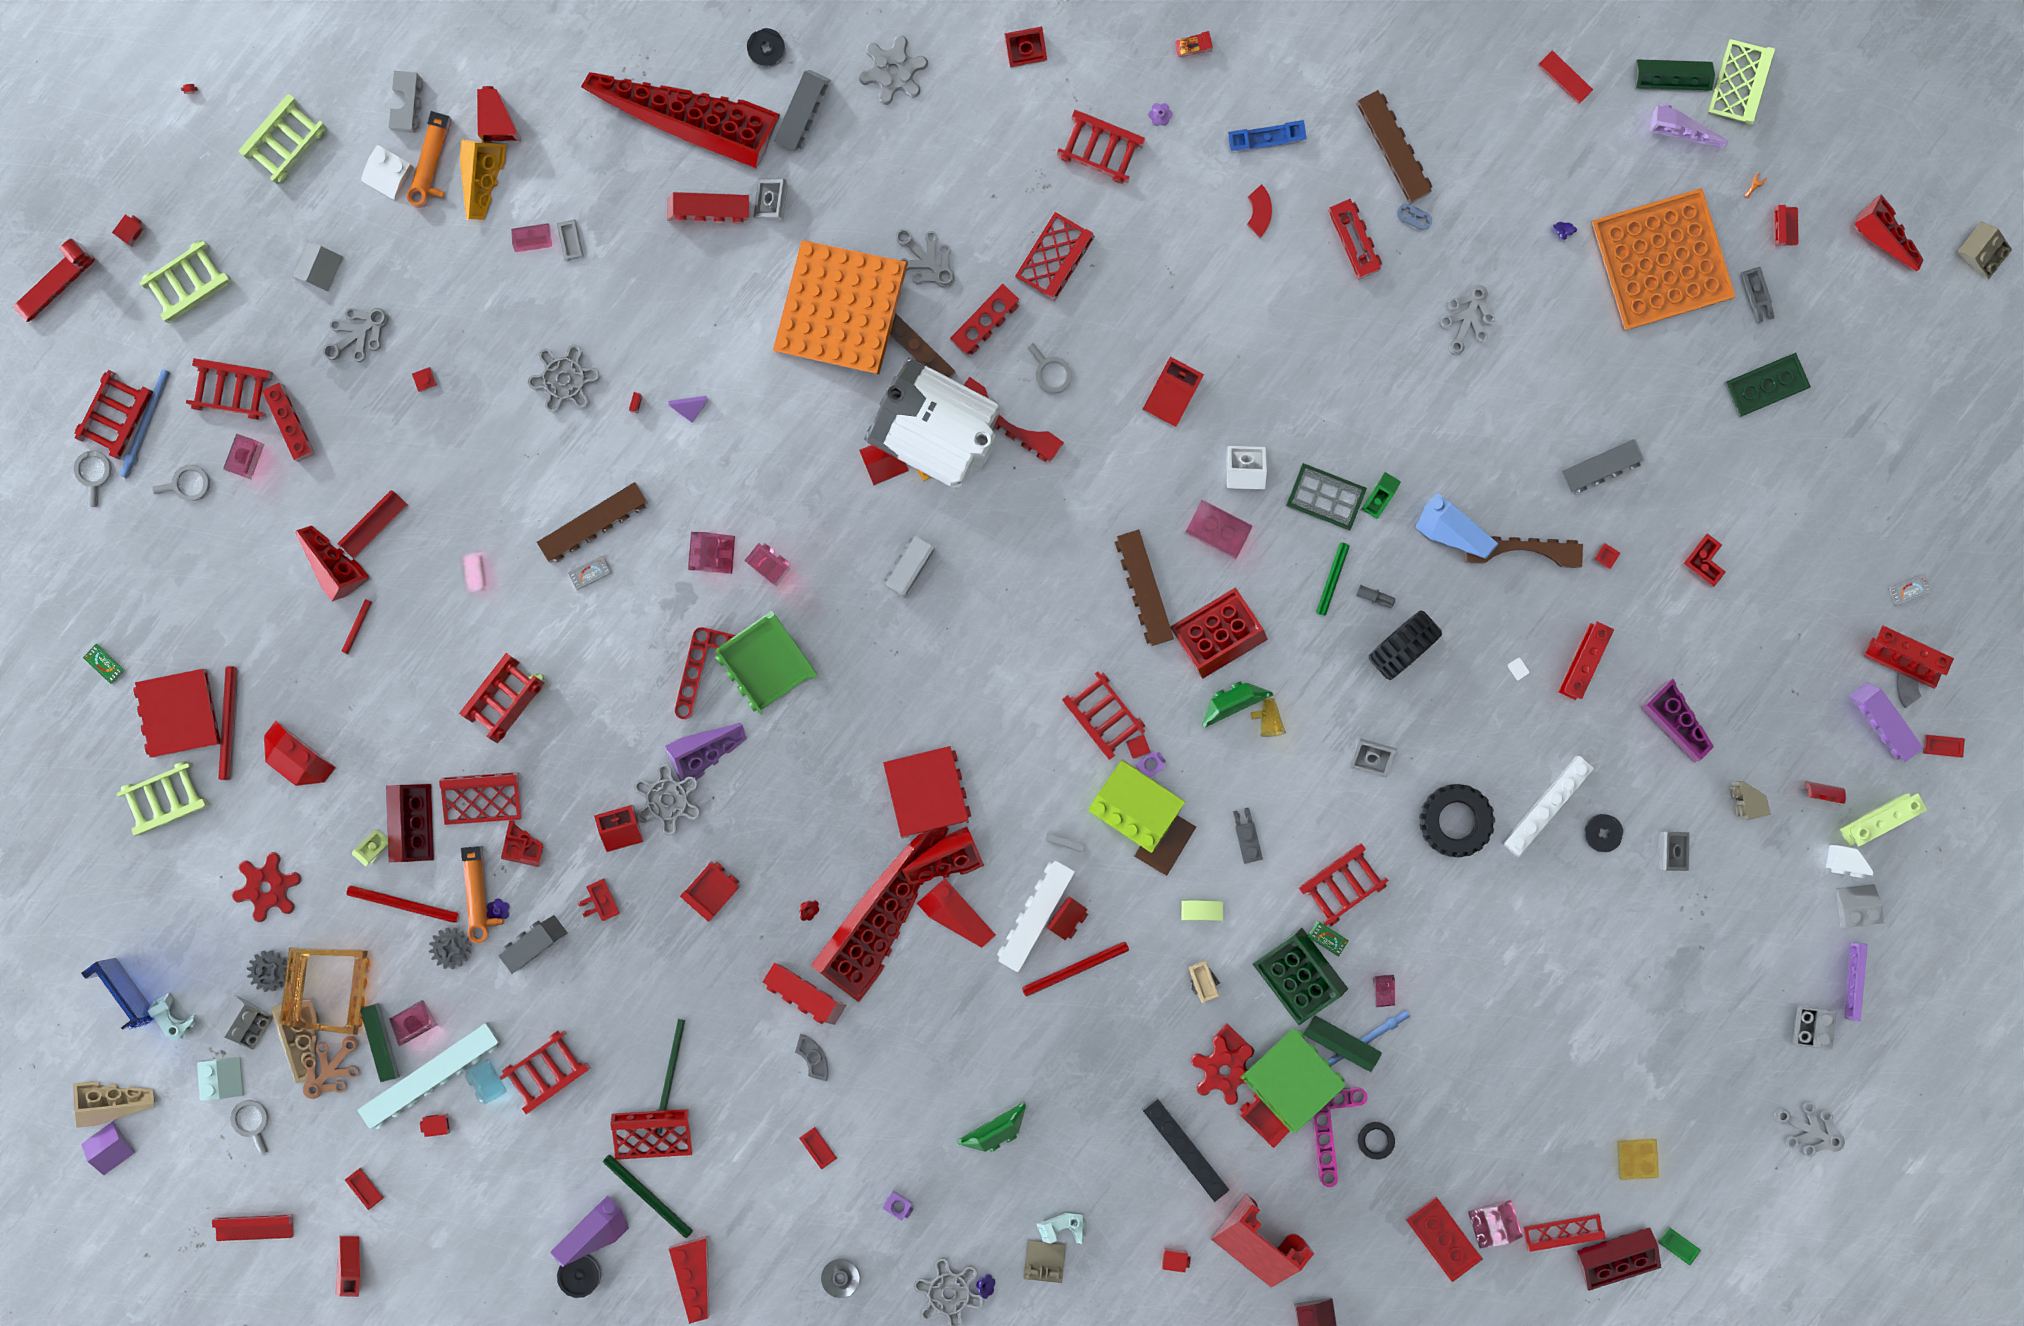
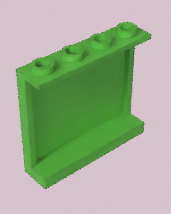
M770 611L715 649L717 653L715 658L719 664L727 667L728 671L726 673L732 682L734 680L738 682L739 686L737 689L743 697L745 695L748 696L750 699L748 704L754 712L758 710L760 715L763 713L762 709L809 677L813 679L817 676L811 664L773 611Z
M1294 1028L1241 1076L1292 1134L1300 1130L1346 1086L1344 1078L1339 1073H1334L1330 1068L1331 1064L1317 1054L1318 1050L1312 1044H1308L1304 1040L1305 1036L1302 1032Z

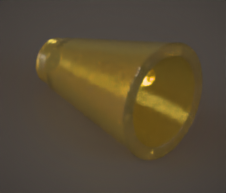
M1275 699L1263 700L1262 710L1251 712L1252 720L1262 718L1260 736L1273 737L1285 734L1286 731Z

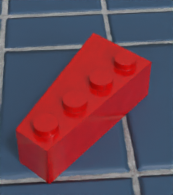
M673 192L667 198V221H713L715 223L732 221V223L740 224L749 218V195Z

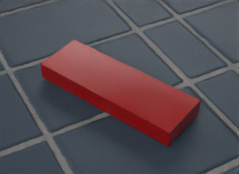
M1553 50L1538 64L1578 104L1593 91V88Z

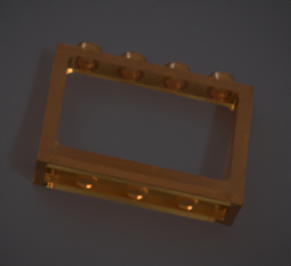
M289 947L280 1024L297 1028L358 1035V1027H361L363 1022L360 1011L365 1005V999L362 996L363 989L367 986L365 970L370 965L367 958L368 951ZM310 955L354 956L355 958L347 1024L344 1027L300 1020L307 960Z

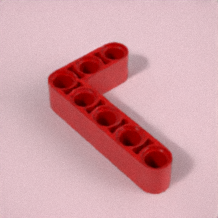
M68 239L64 242L59 251L65 257L13 306V309L26 322L33 320L95 261L94 256L81 243L74 239Z
M699 627L694 631L675 706V714L678 718L689 719L693 715L709 647L716 649L720 647L716 644V638L720 635L726 638V642L736 635ZM700 631L707 633L705 641L698 640L697 635ZM697 649H700L703 653L700 660L693 658V652ZM692 668H696L698 671V676L694 679L688 676V672ZM686 687H692L694 691L693 695L689 698L684 695ZM683 705L689 708V713L686 716H681L679 713V709Z

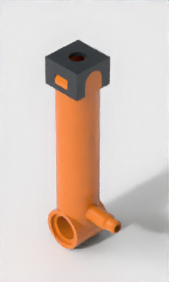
M434 111L430 112L427 122L429 125L411 188L407 192V200L416 208H423L427 205L428 194L442 198L445 195V192L432 188L431 184L446 132H449L452 119L448 115ZM416 193H421V200L415 202L413 200L414 195Z
M483 846L461 848V858L464 864L469 925L468 937L474 943H481L489 937L490 931L488 927L502 925L503 919H487L482 861L484 859ZM476 928L483 930V936L480 939L474 935Z

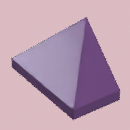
M700 396L668 401L671 408L693 423L708 403V397Z

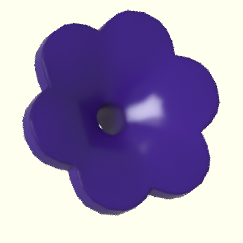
M1557 222V224L1553 225V230L1560 234L1559 238L1563 240L1567 239V235H1573V233L1577 232V228L1572 223Z
M500 898L488 903L487 917L489 919H507L509 917V904L503 902Z
M987 1274L980 1281H977L976 1287L978 1288V1293L984 1299L993 1294L995 1279L992 1278V1275Z

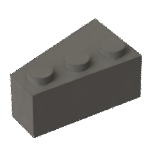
M555 915L543 922L538 920L530 926L531 931L528 933L522 932L516 937L518 941L514 944L510 942L502 948L504 952L498 956L511 974L520 970L541 952L552 946L554 942L568 934Z

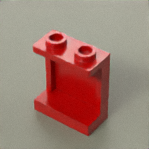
M711 861L693 883L680 895L687 904L708 922L712 920L740 888L738 885L739 880L732 874L728 876L724 873L723 870L725 868L717 861L715 863Z
M1254 1093L1253 1096L1255 1098L1251 1103L1247 1101L1240 1108L1241 1113L1239 1115L1275 1148L1290 1130Z

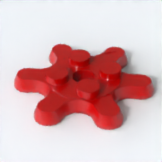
M271 852L267 855L266 862L262 867H255L247 860L240 862L238 867L240 873L246 877V884L232 892V899L237 903L246 900L251 901L254 905L252 917L256 922L266 920L267 912L272 907L279 908L284 914H290L294 910V903L287 898V890L292 886L299 885L301 876L297 872L283 874L279 870L281 858L276 852ZM263 882H268L271 886L270 891L267 893L261 890Z
M1216 1035L1212 1040L1214 1051L1211 1055L1204 1056L1197 1053L1191 1057V1064L1196 1068L1202 1069L1205 1073L1204 1080L1198 1083L1196 1089L1198 1094L1206 1096L1210 1091L1218 1089L1222 1091L1225 1103L1234 1105L1238 1101L1236 1091L1238 1086L1247 1084L1241 1076L1248 1070L1246 1068V1061L1254 1055V1048L1249 1044H1244L1239 1050H1230L1227 1047L1226 1038L1223 1035ZM1226 1065L1230 1067L1231 1072L1229 1075H1222L1220 1068Z

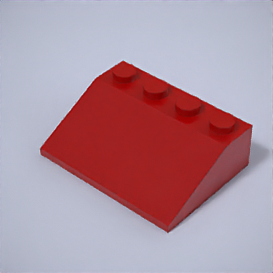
M1236 587L1170 627L1202 679L1268 640L1263 627Z

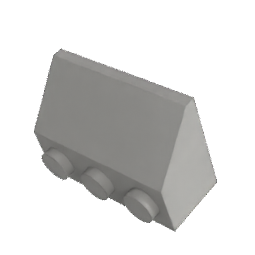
M916 536L914 539L910 538L904 547L907 549L903 556L901 554L898 556L894 563L897 565L893 572L889 571L884 579L886 581L885 586L904 598L935 551L934 546Z

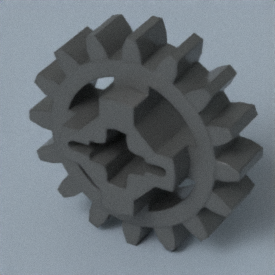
M448 927L445 929V933L439 930V936L433 935L435 942L429 943V945L433 946L429 953H434L431 959L438 960L437 966L443 963V969H447L448 965H450L451 969H455V964L461 967V961H468L465 955L471 954L467 948L472 945L466 943L469 937L463 938L464 932L457 933V928H453L452 932H450ZM449 936L446 942H440L443 937ZM457 939L461 941L462 947L457 943ZM452 944V948H454V951H451L449 954V950L446 949V946ZM438 950H441L444 955L443 958L439 955ZM454 955H461L457 960L451 961Z
M265 950L261 951V956L255 954L256 960H250L249 962L252 964V967L247 968V970L251 971V974L247 977L253 978L251 985L257 983L256 989L259 990L263 987L264 992H268L269 988L271 991H276V986L282 988L281 982H287L288 980L285 978V975L290 974V972L286 971L289 964H284L286 958L280 959V952L273 955V950H269L268 954ZM265 958H271L275 961L273 963H269L267 960H265ZM257 965H258V967H259V973H258V974L256 973ZM273 967L270 974L264 975L267 971L266 968ZM278 968L281 970L280 976H278ZM268 979L272 984L263 983L262 980Z

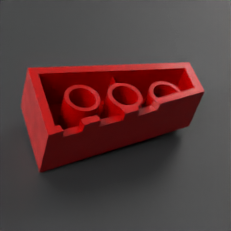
M778 963L772 965L763 980V983L767 985L766 989L774 994L780 993L783 995L781 999L789 1004L794 1002L798 1005V1010L805 1014L811 1013L814 1015L813 1019L820 1024L825 1022L835 1025L847 1006L842 1002L834 1001L833 996L817 990L815 985L806 980H801L800 976Z
M708 1236L672 1245L669 1248L689 1324L708 1319L710 1316Z

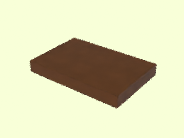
M1177 815L1156 850L1151 853L1140 846L1134 857L1167 876L1196 829V826Z

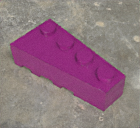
M1671 679L1641 708L1695 763L1702 760L1714 746L1702 726L1696 720L1694 712L1687 705L1685 697L1678 690L1674 679Z

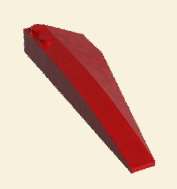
M592 72L588 73L581 85V88L656 128L754 168H757L780 117L779 113L745 100L738 99L736 103L729 101V97L721 96L720 98L710 97L707 93L693 94L691 90L663 85L655 87L647 82H643V84L633 83L631 79L617 80L614 79V76Z
M947 826L919 833L906 846L857 903L810 965L857 1002L861 1001L883 971L885 965L881 963L885 956H890L892 952L890 947L894 940L898 939L902 923L906 922L918 896L917 891L920 885L924 883L920 882L909 885L902 869L945 838L949 830Z

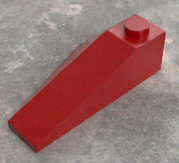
M1881 194L1858 215L1854 224L1857 230L1867 239L1913 270L1918 271L1924 260L1913 241L1906 238L1905 227L1903 224L1899 225L1894 217L1896 212Z
M966 826L947 835L902 869L910 885L931 881L933 877L937 876L946 878L950 874L958 872L960 875L967 874L983 867L984 864Z
M946 878L917 902V905L929 918L981 948L996 936Z

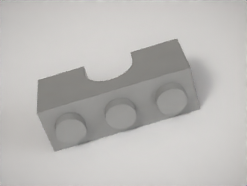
M394 71L392 90L395 93L406 95L407 100L406 104L400 109L390 108L389 128L392 131L415 133V128H418L419 117L416 116L417 109H420L421 99L418 97V92L422 89V78L416 72Z

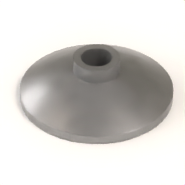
M835 1259L829 1262L822 1271V1286L833 1297H847L854 1293L859 1285L860 1276L858 1269L848 1260ZM837 1275H844V1280L839 1281Z

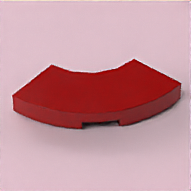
M1262 184L1248 196L1253 212L1247 226L1259 238L1266 232L1272 217L1271 199Z

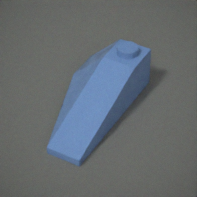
M1438 492L1424 507L1416 526L1430 540L1439 541L1447 544V546L1462 549L1465 552L1485 559L1499 545Z

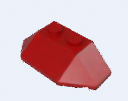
M277 720L264 734L265 762L295 786L325 783L336 769L333 764Z

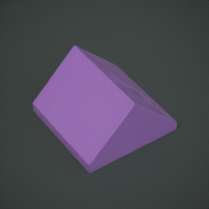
M114 1121L81 1144L87 1162L102 1175H105L135 1153Z

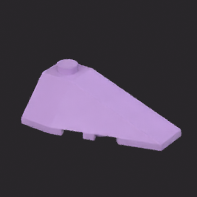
M1661 104L1654 109L1650 131L1723 148L1728 145V140L1677 109H1672L1671 105Z

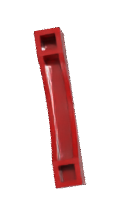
M969 376L964 386L988 398L986 388ZM1001 415L998 416L994 425L995 429L999 430V428H1002L1006 431L1005 435L1011 440L1017 439L1022 442L1020 446L1030 452L1031 449L1037 453L1036 457L1043 462L1048 460L1051 463L1064 444L1062 440L1049 431H1028L1009 423Z

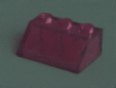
M1201 500L1184 534L1236 560L1253 526Z

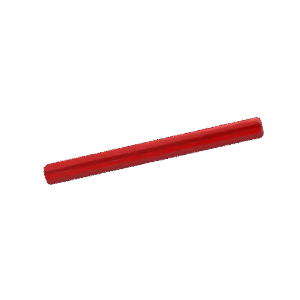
M226 666L219 780L230 779L237 667Z
M352 885L348 886L346 891L347 896L456 923L459 914L456 912Z
M1126 942L1117 944L1022 987V991L1025 996H1030L1128 952L1129 947Z

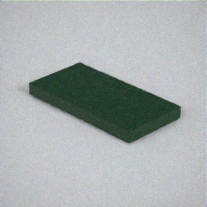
M1796 352L1724 382L1739 418L1811 388Z

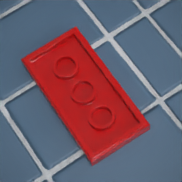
M1437 1197L1405 1219L1451 1282H1454L1483 1260Z

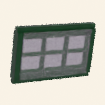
M1302 463L1286 506L1350 531L1367 488Z

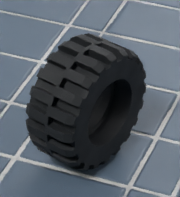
M1419 610L1370 653L1369 660L1386 679L1392 680L1427 651L1442 636V631L1425 611Z
M1451 784L1438 788L1427 797V801L1421 807L1422 812L1419 816L1421 824L1419 825L1423 838L1432 849H1435L1442 855L1459 858L1471 856L1475 852L1482 850L1485 844H1488L1490 836L1495 829L1493 828L1495 823L1494 810L1490 806L1488 798L1482 795L1479 790L1468 785ZM1458 802L1467 805L1475 817L1473 830L1469 835L1461 839L1448 837L1440 828V814L1451 803Z

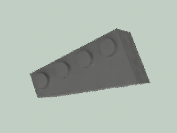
M812 70L804 71L774 142L793 151L802 148L806 139L804 135L813 124L812 118L815 113L817 114L821 106L820 102L828 90L831 79Z
M1633 439L1565 469L1562 473L1570 491L1576 490L1578 494L1587 490L1586 486L1594 483V486L1605 482L1604 478L1609 475L1614 478L1623 474L1622 470L1629 467L1632 470L1641 466L1640 462L1644 461V458L1636 440Z

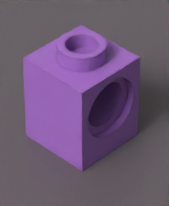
M1153 751L1136 763L1135 766L1148 777H1152L1165 767L1163 763L1166 760L1160 752L1156 754ZM1149 759H1154L1157 762L1156 769L1149 770L1146 763Z
M893 1190L882 1209L902 1221L904 1217L908 1219L912 1213L913 1208L911 1206L913 1202ZM902 1202L905 1208L902 1211H896L894 1204Z

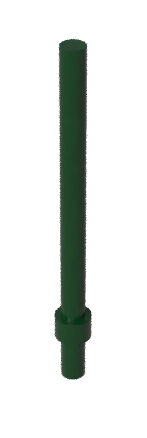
M678 1019L660 1106L656 1111L667 1110L685 1020ZM663 1127L657 1128L655 1132L661 1134Z

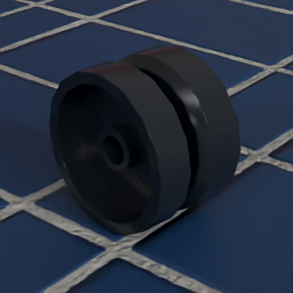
M591 1254L562 1267L560 1265L557 1272V1283L560 1289L567 1296L573 1298H584L590 1295L600 1284L602 1278V1267L599 1261ZM577 1273H581L582 1277L578 1278L576 1276Z

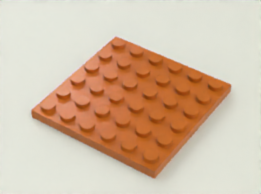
M1702 188L1591 221L1625 331L1736 297Z
M802 240L773 351L879 375L908 263Z

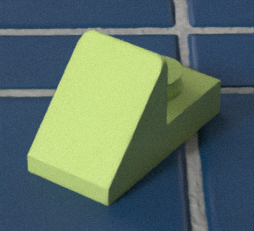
M376 829L354 849L352 855L367 866L369 863H373L388 846V838Z

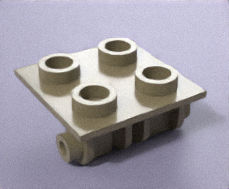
M1028 1240L1024 1279L1062 1283L1066 1245Z

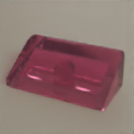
M549 223L511 229L512 244L515 252L552 247Z
M481 552L461 555L467 593L486 590Z

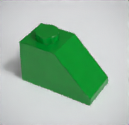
M1384 472L1363 505L1362 510L1378 519L1394 496L1401 481Z

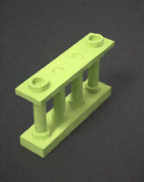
M290 94L285 96L238 150L247 159L249 157L256 158L271 171L273 175L270 179L276 184L282 182L287 177V171L316 138L319 139L325 133L324 129L327 127L321 121L317 125L300 112L295 105L297 101ZM287 114H292L311 130L304 139L284 123L283 118ZM275 128L282 130L298 144L292 153L288 152L271 137L270 133ZM262 142L269 144L286 159L279 168L258 151V147Z
M205 241L193 243L190 246L191 249L156 272L146 274L142 277L143 280L139 282L144 288L150 286L164 308V312L160 316L167 323H170L232 282L226 273H218L204 251L209 247ZM196 255L199 256L212 276V281L207 284L201 282L188 260ZM180 265H182L196 287V291L190 295L186 294L172 272ZM164 276L167 277L180 297V302L175 305L169 303L156 281Z
M180 762L174 765L175 769L134 786L132 784L121 787L122 791L116 793L118 797L125 795L137 821L135 823L136 827L131 828L134 836L141 835L209 806L207 799L197 797L186 771L193 767L192 763ZM177 773L180 774L190 798V804L186 806L179 804L169 780L170 776ZM162 781L172 805V812L167 814L161 811L151 784ZM144 788L154 812V819L148 822L143 818L133 794L134 791Z
M1906 793L1840 828V831L1848 846L1857 843L1859 847L1927 811V808L1919 793L1913 796Z

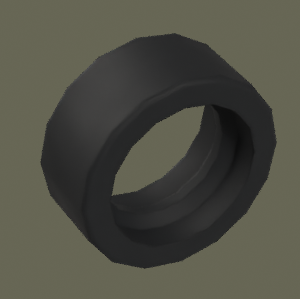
M1372 1122L1361 1129L1358 1135V1145L1365 1156L1380 1160L1392 1153L1395 1147V1137L1391 1129L1385 1124ZM1375 1129L1383 1131L1388 1138L1386 1148L1380 1152H1372L1366 1147L1365 1143L1367 1134Z

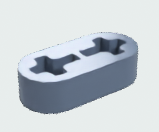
M1403 204L1397 211L1399 220L1419 230H1426L1432 224L1431 215L1413 205ZM1408 208L1409 213L1414 215V217L1409 215L1406 218L1403 217L1401 210ZM1424 216L1426 217V221L1428 222V224H1424L1423 226H1421V221L1415 218L1418 217L1422 219Z

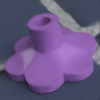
M1155 103L1148 114L1155 126L1160 124L1163 126L1167 125L1173 115L1166 103L1161 105Z

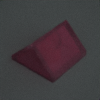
M236 434L223 470L251 480L265 444Z
M423 1000L389 1019L399 1046L438 1026Z

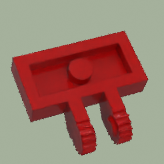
M605 879L586 886L591 897L578 902V906H585L593 901L596 908L585 911L583 913L584 918L598 912L601 920L605 921L620 914Z

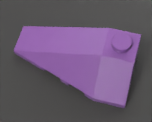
M738 723L682 737L666 745L665 748L681 782L687 777L700 778L705 774L704 771L712 764L715 766L722 755L733 751L747 738L743 725Z
M609 1196L605 1197L549 1253L563 1267L607 1245L615 1243L629 1229L622 1210Z

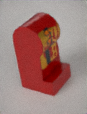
M1209 31L1175 41L1178 57L1211 52L1213 49Z

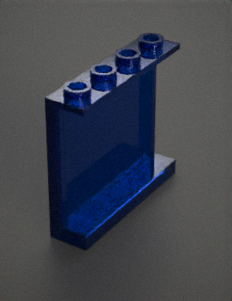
M117 958L97 961L81 972L85 979L99 977L128 1016L130 1021L121 1027L122 1030L140 1028L154 1020L148 1013L149 1002Z

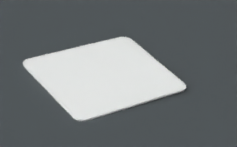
M1520 657L1507 665L1517 681L1530 673Z

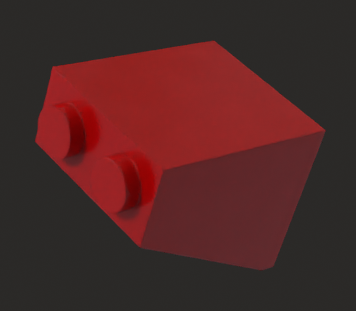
M483 86L482 89H477V127L480 139L485 142L521 141L517 127L498 90L494 89L493 86Z

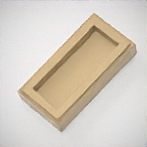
M1206 960L1188 967L1201 1003L1220 997Z

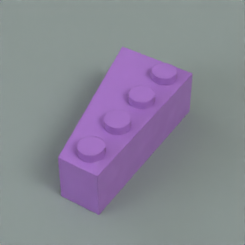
M1865 683L1849 696L1869 721L1872 728L1878 732L1882 742L1889 746L1891 749L1890 753L1896 760L1900 759L1906 762L1924 748L1881 688Z

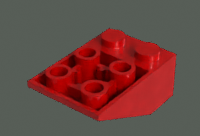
M1170 356L1142 410L1177 427L1204 374Z

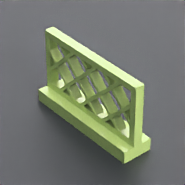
M1730 39L1708 113L1746 122L1747 125L1753 126L1775 49L1770 47L1763 48ZM1732 45L1740 47L1743 54L1734 58L1730 52ZM1753 51L1762 52L1760 59L1754 63L1748 55ZM1746 56L1750 65L1740 69L1736 60ZM1734 63L1738 72L1728 76L1725 68L1729 64ZM1752 67L1756 75L1747 81L1743 72ZM1740 74L1745 83L1735 88L1731 78ZM1728 81L1733 90L1723 95L1720 85ZM1747 85L1750 95L1742 99L1737 90ZM1735 92L1740 101L1730 106L1725 97ZM1723 99L1727 108L1722 111L1715 110V103ZM1742 104L1745 109L1744 115H1735L1732 108Z

